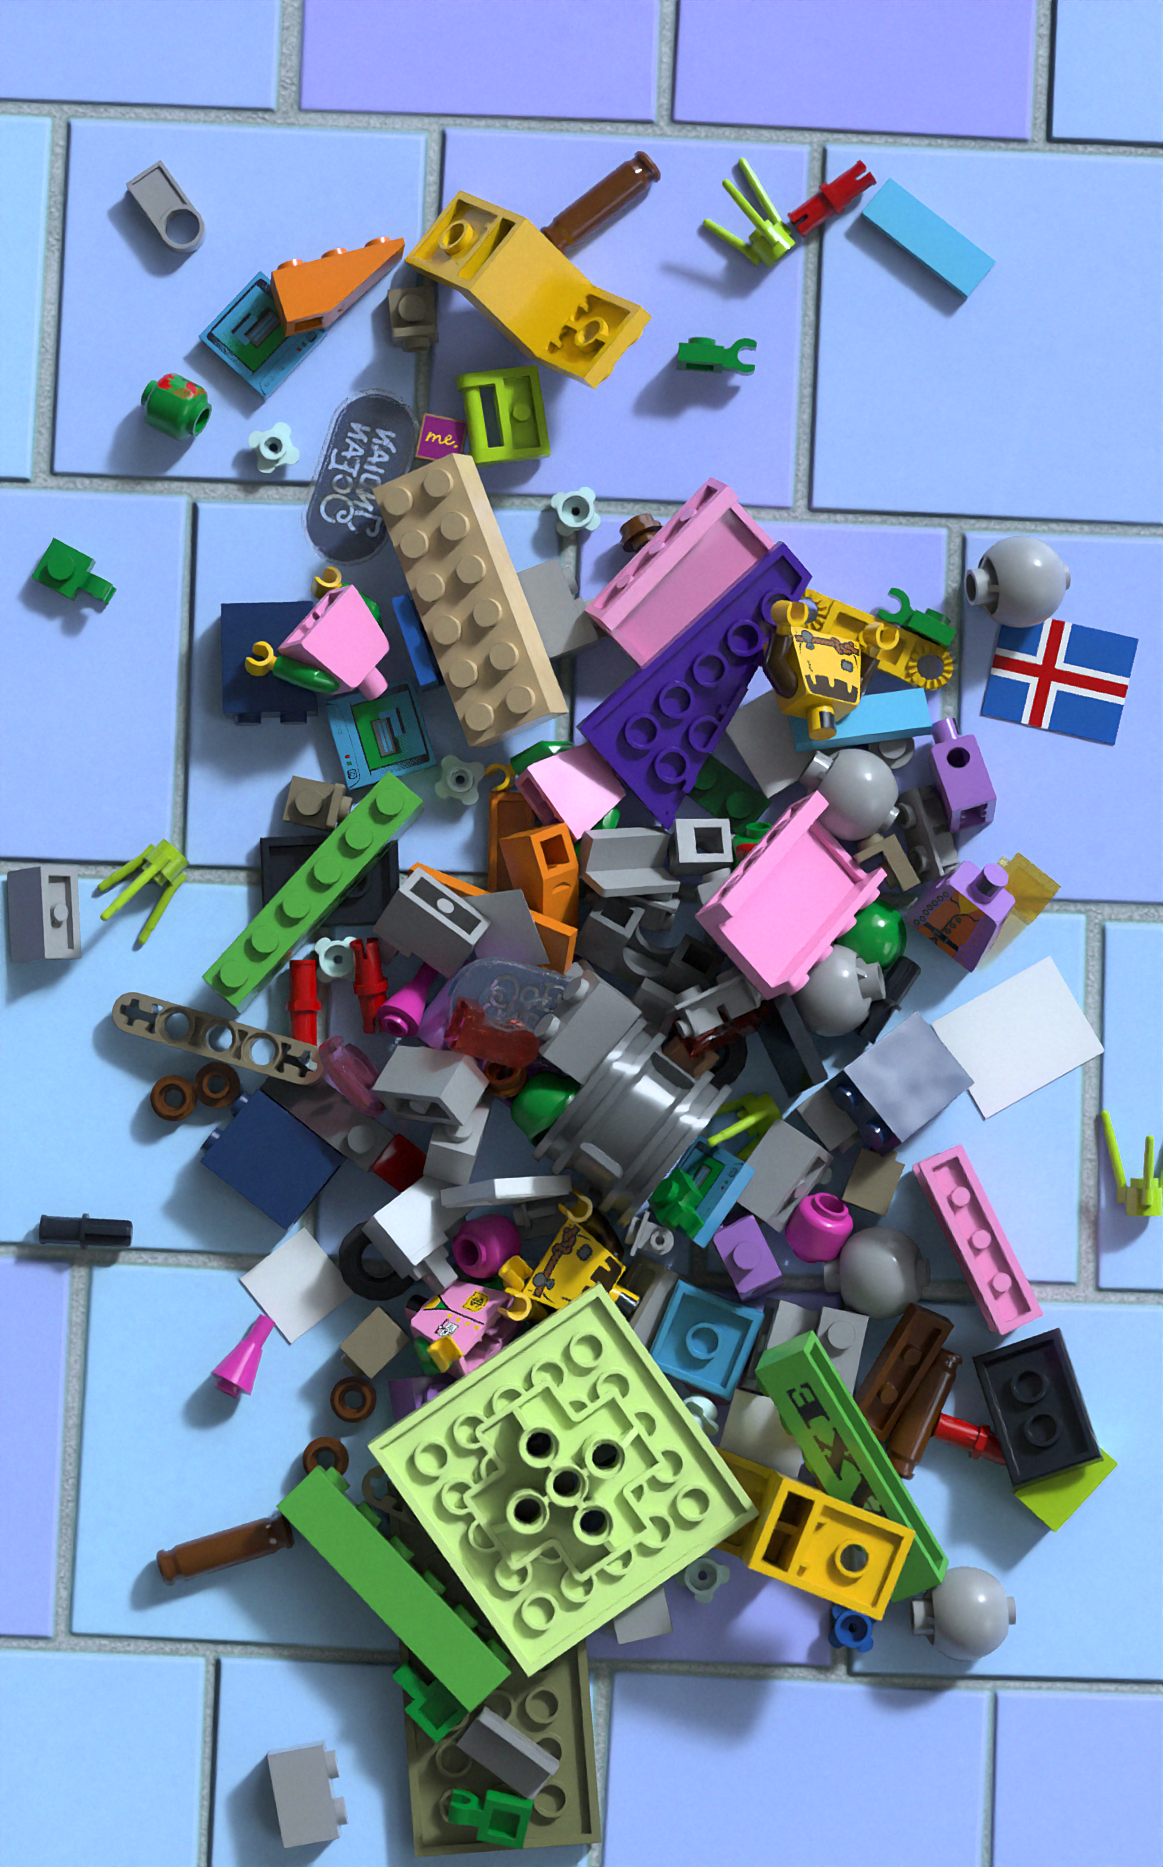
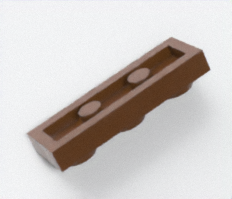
M910 1302L853 1398L876 1438L883 1442L888 1438L954 1327L948 1317L913 1302Z

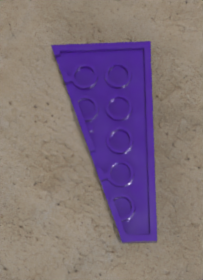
M778 541L576 726L578 731L666 830H669L676 818L675 813L685 795L691 792L697 781L696 776L709 753L713 752L749 690L747 686L758 667H762L765 656L763 644L769 641L771 630H776L778 625L771 618L770 610L772 605L780 600L799 602L813 577L782 541Z

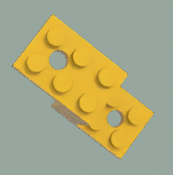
M459 190L404 260L415 272L459 291L527 358L593 389H596L602 381L611 375L614 365L628 347L640 338L643 328L652 318L642 306L594 286L526 217Z
M714 1446L760 1513V1515L714 1547L739 1557L750 1569L881 1621L916 1531L828 1496L811 1484ZM851 1544L861 1545L866 1552L865 1564L856 1571L844 1569L840 1562L842 1550Z

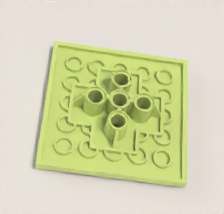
M597 1282L367 1443L372 1454L528 1677L760 1515L755 1505L600 1282ZM536 1432H543L551 1437L550 1448L541 1455H534L526 1450L528 1438ZM611 1444L616 1447L617 1456L610 1465L598 1466L592 1462V1454L597 1446ZM563 1471H571L578 1476L576 1488L569 1493H559L553 1489L554 1478ZM531 1498L539 1503L538 1514L531 1520L523 1521L518 1519L514 1515L516 1504L520 1500ZM589 1510H598L605 1515L603 1526L594 1532L585 1531L580 1527L582 1515Z

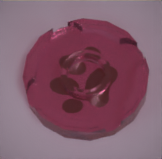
M331 1036L319 1046V1056L329 1077L340 1092L363 1114L371 1118L380 1117L388 1109L372 1091V1088L381 1074L357 1046L348 1043L344 1047L341 1044L343 1042L342 1036Z

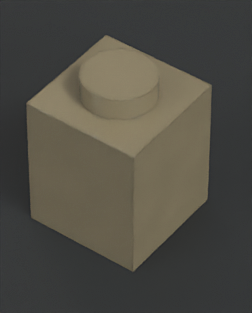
M870 1147V1150L859 1148L840 1199L845 1203L885 1217L905 1164L895 1161L898 1152L892 1150L884 1157H881L875 1148Z
M378 1306L339 1345L345 1352L340 1360L358 1378L365 1373L372 1379L413 1338L382 1306Z

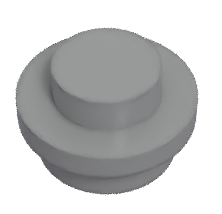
M913 737L872 742L869 743L868 748L869 752L881 758L893 770L903 767L910 761L914 753L915 743Z

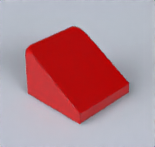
M398 1133L370 1170L397 1191L403 1193L425 1176L423 1171L427 1154Z

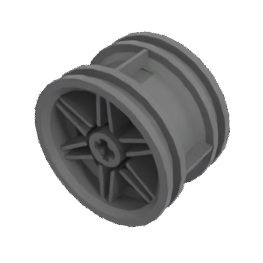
M641 1017L590 1077L531 1155L538 1162L544 1156L552 1160L554 1165L550 1172L555 1176H558L564 1169L573 1168L601 1190L603 1202L598 1207V1210L606 1214L612 1208L619 1213L621 1218L616 1224L622 1229L625 1228L733 1091L726 1084L721 1091L711 1085L709 1082L714 1077V1074L709 1070H706L701 1077L692 1078L664 1056L661 1045L667 1037L660 1032L654 1038L650 1037L643 1031L648 1022Z

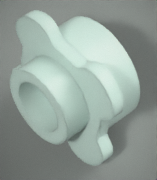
M277 422L273 429L265 432L254 431L249 435L248 444L257 454V468L261 473L271 474L274 469L282 468L287 464L292 466L299 461L300 452L292 445L290 439L291 428L288 424ZM272 444L278 445L276 452L270 451Z
M582 487L579 491H571L567 494L558 492L552 497L551 506L557 511L559 521L556 529L560 535L569 537L574 531L586 529L593 532L598 529L601 519L594 510L593 502L596 495L592 489ZM573 508L580 509L578 516H574L571 513Z
M447 755L441 762L444 770L441 780L435 785L436 794L442 799L452 797L462 800L465 805L475 804L479 799L477 791L479 781L485 776L486 772L484 765L479 761L468 763L459 760L456 755ZM458 776H463L465 778L463 784H458L456 782V778Z
M349 936L343 941H331L329 938H321L316 943L315 951L319 954L320 963L319 968L316 970V975L321 982L330 983L333 979L342 978L349 982L355 981L353 958L349 943L356 940V938ZM338 955L343 958L341 964L334 962V958Z
M689 1393L682 1402L703 1432L714 1436L719 1430L717 1423L714 1422L718 1416L715 1405L701 1394Z
M707 1551L675 1574L676 1583L679 1586L688 1587L695 1594L696 1601L703 1604L712 1601L713 1592L717 1590L720 1584L727 1583L730 1579L728 1566L724 1564L719 1565L711 1558L710 1551ZM705 1571L707 1578L704 1580L699 1579L698 1573Z

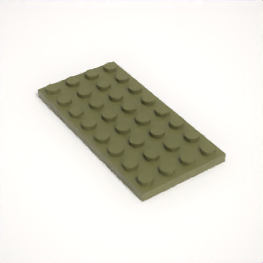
M563 1471L554 1478L553 1489L559 1493L573 1491V1472ZM388 1480V1494L399 1498L393 1507L403 1511L405 1499L398 1489L390 1484L391 1480ZM531 1498L520 1500L514 1508V1515L523 1521L531 1520L538 1514L539 1503ZM389 1514L391 1538L397 1534L411 1548L415 1555L410 1561L422 1573L429 1568L447 1587V1590L442 1595L454 1607L462 1603L479 1621V1624L475 1627L476 1631L487 1642L494 1637L512 1656L507 1662L512 1668L511 1674L437 1744L404 1710L415 1857L517 1849L476 1840L478 1827L458 1825L447 1821L453 1789L468 1791L484 1802L487 1789L524 1797L456 1746L458 1740L484 1705L560 1761L556 1773L548 1778L533 1799L523 1849L602 1843L586 1637L528 1677L430 1535ZM399 1638L400 1663L406 1659L427 1683L431 1682L436 1676ZM402 1688L403 1705L406 1706L413 1698Z

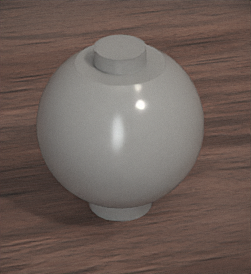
M1013 536L998 541L981 557L978 568L967 570L964 578V588L968 603L971 606L982 605L984 611L992 619L1000 624L1014 628L1035 626L1051 617L1062 603L1065 591L1069 589L1071 583L1069 568L1066 563H1062L1055 550L1047 543L1030 536Z
M843 749L830 756H826L817 750L798 778V781L807 787V796L818 790L829 803L818 817V820L838 839L849 841L862 840L874 835L878 829L885 833L900 809L894 806L898 798V787L891 769L881 758L865 750Z
M830 944L833 947V951L824 961L807 971L806 974L810 977L808 982L799 991L791 995V999L806 1030L812 1034L825 1037L840 1036L856 1029L868 1017L871 1002L885 999L886 997L884 978L879 963L866 964L862 958H857L859 955L853 950L835 944Z
M871 1227L857 1232L845 1242L835 1260L824 1262L826 1291L840 1292L844 1303L857 1314L869 1316L870 1319L884 1320L900 1316L905 1312L910 1302L916 1303L919 1300L923 1287H928L931 1280L930 1261L928 1258L922 1259V1254L917 1244L903 1232L888 1227Z
M970 1566L950 1568L946 1570L942 1584L926 1590L923 1597L910 1598L912 1634L925 1635L938 1652L949 1658L963 1661L983 1658L994 1652L1003 1643L1008 1635L1009 1625L1016 1624L1015 1599L1013 1596L1007 1597L1001 1582L985 1570Z

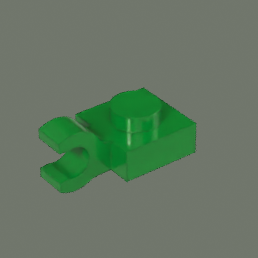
M691 337L688 339V343L679 342L677 370L711 373L731 371L741 376L754 374L755 365L743 364L738 359V354L743 350L756 351L757 341L753 339H739L728 349H724L725 346L715 345L716 341L714 339L706 337Z
M53 538L32 575L35 581L72 601L76 599L78 593L82 590L108 605L117 588L113 587L112 583L90 573L96 563L93 558L56 538Z
M890 588L887 595L899 602L900 610L895 614H890L880 609L877 613V618L899 626L947 650L957 631L949 626L951 620L945 615L929 608L926 609L925 613L917 609L914 611L910 606L909 597L904 591L898 588Z
M677 1167L668 1178L660 1182L647 1201L658 1221L672 1232L680 1225L687 1235L693 1238L705 1225L695 1210L704 1198L691 1176Z
M406 1659L392 1671V1677L413 1698L404 1706V1710L436 1744L469 1713L437 1677L427 1683Z
M453 1789L447 1821L458 1825L478 1827L476 1840L523 1849L533 1799L487 1789L484 1802L468 1791Z

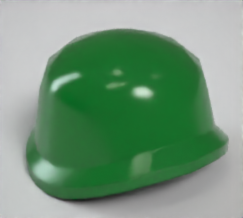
M876 898L867 907L855 913L854 917L857 920L855 925L841 937L835 938L832 943L853 950L859 955L857 958H862L866 964L878 962L882 974H885L890 970L897 958L901 955L903 956L907 943V932L904 921L898 911L886 901Z
M550 1071L538 1072L529 1077L524 1089L514 1096L510 1108L511 1118L526 1135L528 1142L533 1147H537L558 1117L578 1094L580 1083L573 1077H565Z

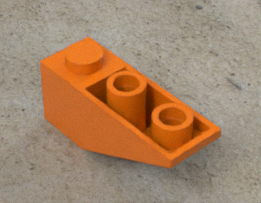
M379 237L367 242L364 248L348 252L346 248H337L322 254L321 259L303 263L301 259L290 260L280 264L277 270L271 271L270 289L285 337L332 324L402 260L405 248L404 238L391 240L390 237Z
M567 823L534 826L500 839L499 843L513 890H522L528 908L578 929L579 864ZM576 953L573 954V959L577 957ZM542 965L536 966L538 972L549 969Z

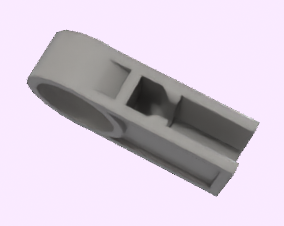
M161 159L126 183L127 189L171 251L179 254H189L196 251L203 244L206 237V226L203 218ZM180 214L193 216L199 222L197 237L187 244L174 243L166 235L168 223L173 217Z

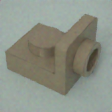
M433 285L388 290L393 346L402 347L404 352H421L430 349V344L439 343Z
M293 775L282 820L292 824L333 832L339 826V823H342L351 813L353 798L346 796L347 788L343 784L336 783L333 785Z
M881 832L857 844L860 852L852 858L858 865L881 855L884 862L877 866L886 872L887 876L884 880L890 889L897 886L901 894H904L921 883L895 834L884 839Z

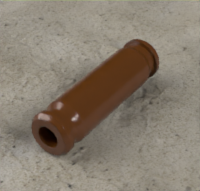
M637 151L633 159L623 162L554 217L550 225L540 228V232L564 256L567 255V250L577 247L646 192L651 183H657L661 179L658 167L644 151Z
M942 1347L895 1424L886 1446V1455L899 1477L909 1481L914 1478L915 1474L913 1471L923 1457L956 1379V1369L963 1362L962 1356Z
M280 1512L277 1513L276 1517H264L175 1545L168 1551L164 1549L159 1550L156 1558L165 1585L172 1586L176 1581H188L276 1553L281 1548L286 1547L290 1549L295 1545L289 1520Z

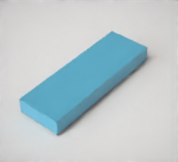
M890 177L861 212L862 218L966 300L996 264L993 258Z
M923 688L863 696L855 710L836 722L837 733L833 738L818 741L809 737L807 719L787 715L795 753L931 735L932 722Z

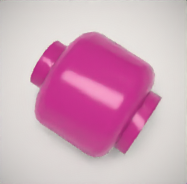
M821 1192L804 1197L797 1204L785 1228V1237L790 1247L793 1248V1253L800 1260L807 1263L828 1262L835 1260L840 1254L853 1229V1220L848 1212L847 1205L841 1199L832 1194Z
M486 1214L463 1223L459 1228V1233L453 1237L452 1247L458 1266L467 1275L473 1278H489L497 1275L502 1265L511 1257L516 1255L520 1257L521 1241L515 1225L508 1218L500 1214Z

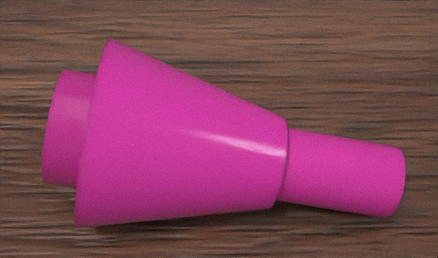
M425 961L413 980L404 985L377 1010L382 1027L386 1032L395 1037H413L418 1033L428 997V989L439 973Z
M259 1314L246 1339H242L213 1369L211 1375L217 1378L214 1384L217 1389L235 1399H238L241 1393L251 1396L263 1352L261 1348L276 1324L273 1320Z

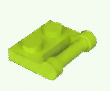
M537 365L471 372L455 377L457 392H462L471 449L467 455L472 456L476 468L501 463L543 459L551 455ZM492 388L501 443L500 447L488 448L480 389Z

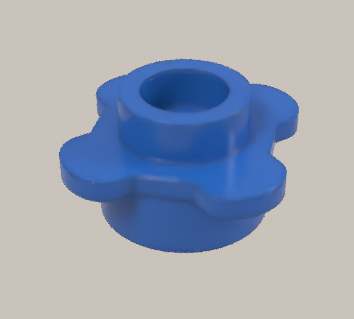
M836 1604L832 1609V1615L835 1618L834 1627L828 1634V1641L831 1646L837 1649L843 1646L856 1648L861 1653L871 1650L874 1645V1641L871 1638L872 1625L877 1622V1619ZM851 1623L857 1625L855 1632H851L848 1629Z

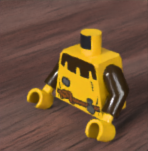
M780 600L773 604L770 610L772 620L778 625L776 630H771L769 641L763 644L765 656L762 671L774 689L778 708L783 714L807 719L808 732L811 739L818 741L831 739L837 733L836 722L858 707L881 661L877 658L880 650H889L895 647L899 641V631L896 628H887L880 640V632L883 629L884 623L873 622L868 624L864 628L862 635L867 647L865 651H861L860 642L799 627L807 620V605L804 602Z
M576 1188L571 1190L578 1196V1202L573 1208L567 1209L559 1203L558 1208L567 1216L566 1221L523 1290L520 1292L513 1288L505 1289L504 1292L513 1295L515 1301L508 1310L498 1307L497 1310L500 1314L513 1320H524L537 1325L597 1282L601 1283L625 1319L633 1310L639 1297L617 1284L626 1268L621 1263L624 1257V1248L612 1223L592 1206L590 1199Z

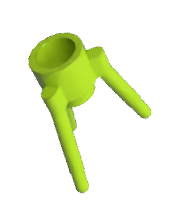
M740 158L738 165L770 221L767 219L764 222L728 179L722 181L723 188L757 228L748 237L753 245H748L710 219H705L703 226L745 254L755 266L763 261L770 268L785 256L796 243L790 237L792 231L780 218L747 160Z
M164 838L156 846L150 844L139 856L98 884L97 889L103 892L139 867L144 871L101 913L100 919L107 921L149 880L153 879L159 886L168 881L169 884L138 937V943L141 945L145 944L176 890L188 878L182 871L190 862Z
M751 1092L738 1100L722 1104L712 1117L740 1109L743 1110L736 1113L739 1120L737 1123L707 1139V1145L713 1147L742 1131H745L749 1138L757 1134L750 1143L735 1155L741 1161L746 1160L753 1153L775 1120L779 1118L783 1120L778 1107L768 1092L758 1097H755Z
M1102 1110L1100 1117L1117 1185V1203H1126L1125 1215L1162 1216L1163 1165L1158 1183V1178H1153L1154 1137L1147 1135L1145 1138L1143 1177L1130 1178V1186H1127L1110 1114L1107 1110Z

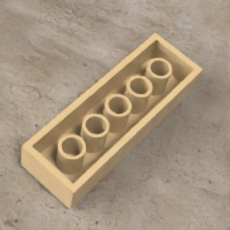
M451 453L372 489L469 747H489L569 713L472 456Z

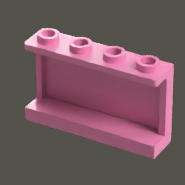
M712 477L692 495L584 609L639 668L775 545V542L737 502L739 499L738 495L727 484Z
M818 790L787 808L694 916L766 1000L784 992L791 996L808 982L810 977L806 974L811 967L820 964L832 953L833 947L830 945L835 938H839L847 933L857 922L854 917L855 913L867 907L879 896L880 891L877 887L887 876L881 867L870 873H865L834 836L820 823L818 817L829 803Z
M962 1143L951 1146L915 1163L912 1166V1170L989 1330L993 1332L998 1331L999 1335L1002 1336L1043 1316L1042 1309Z

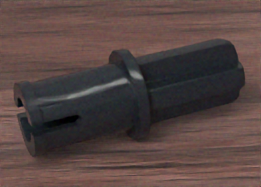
M899 956L884 977L885 999L872 1001L868 1017L860 1026L852 1031L874 1044L895 1010L898 1012L902 1010L899 1004L920 975V966L906 956Z
M83 1213L82 1218L47 1216L43 1214L40 1218V1244L80 1245L81 1250H87L88 1245L129 1247L133 1239V1225L129 1220L90 1218L89 1213Z

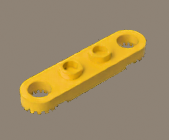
M805 589L800 600L811 601L817 608V617L812 623L803 624L799 627L860 642L861 651H865L867 645L864 643L862 636L864 628L873 622L884 623L883 629L880 632V640L887 628H896L899 631V641L892 649L880 650L877 658L881 661L876 669L877 671L916 688H923L924 691L938 690L945 686L951 678L953 660L949 652L942 646H938L920 638L918 635L841 601L827 597L815 590ZM926 655L937 657L943 665L941 676L933 680L922 678L917 669V662L921 657Z

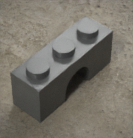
M621 896L599 897L576 938L574 953L637 989L646 977L677 995L696 985H700L702 992L708 990L726 957L725 955L686 933L681 942L673 948L656 947L645 940L639 930V921L645 912L644 909Z

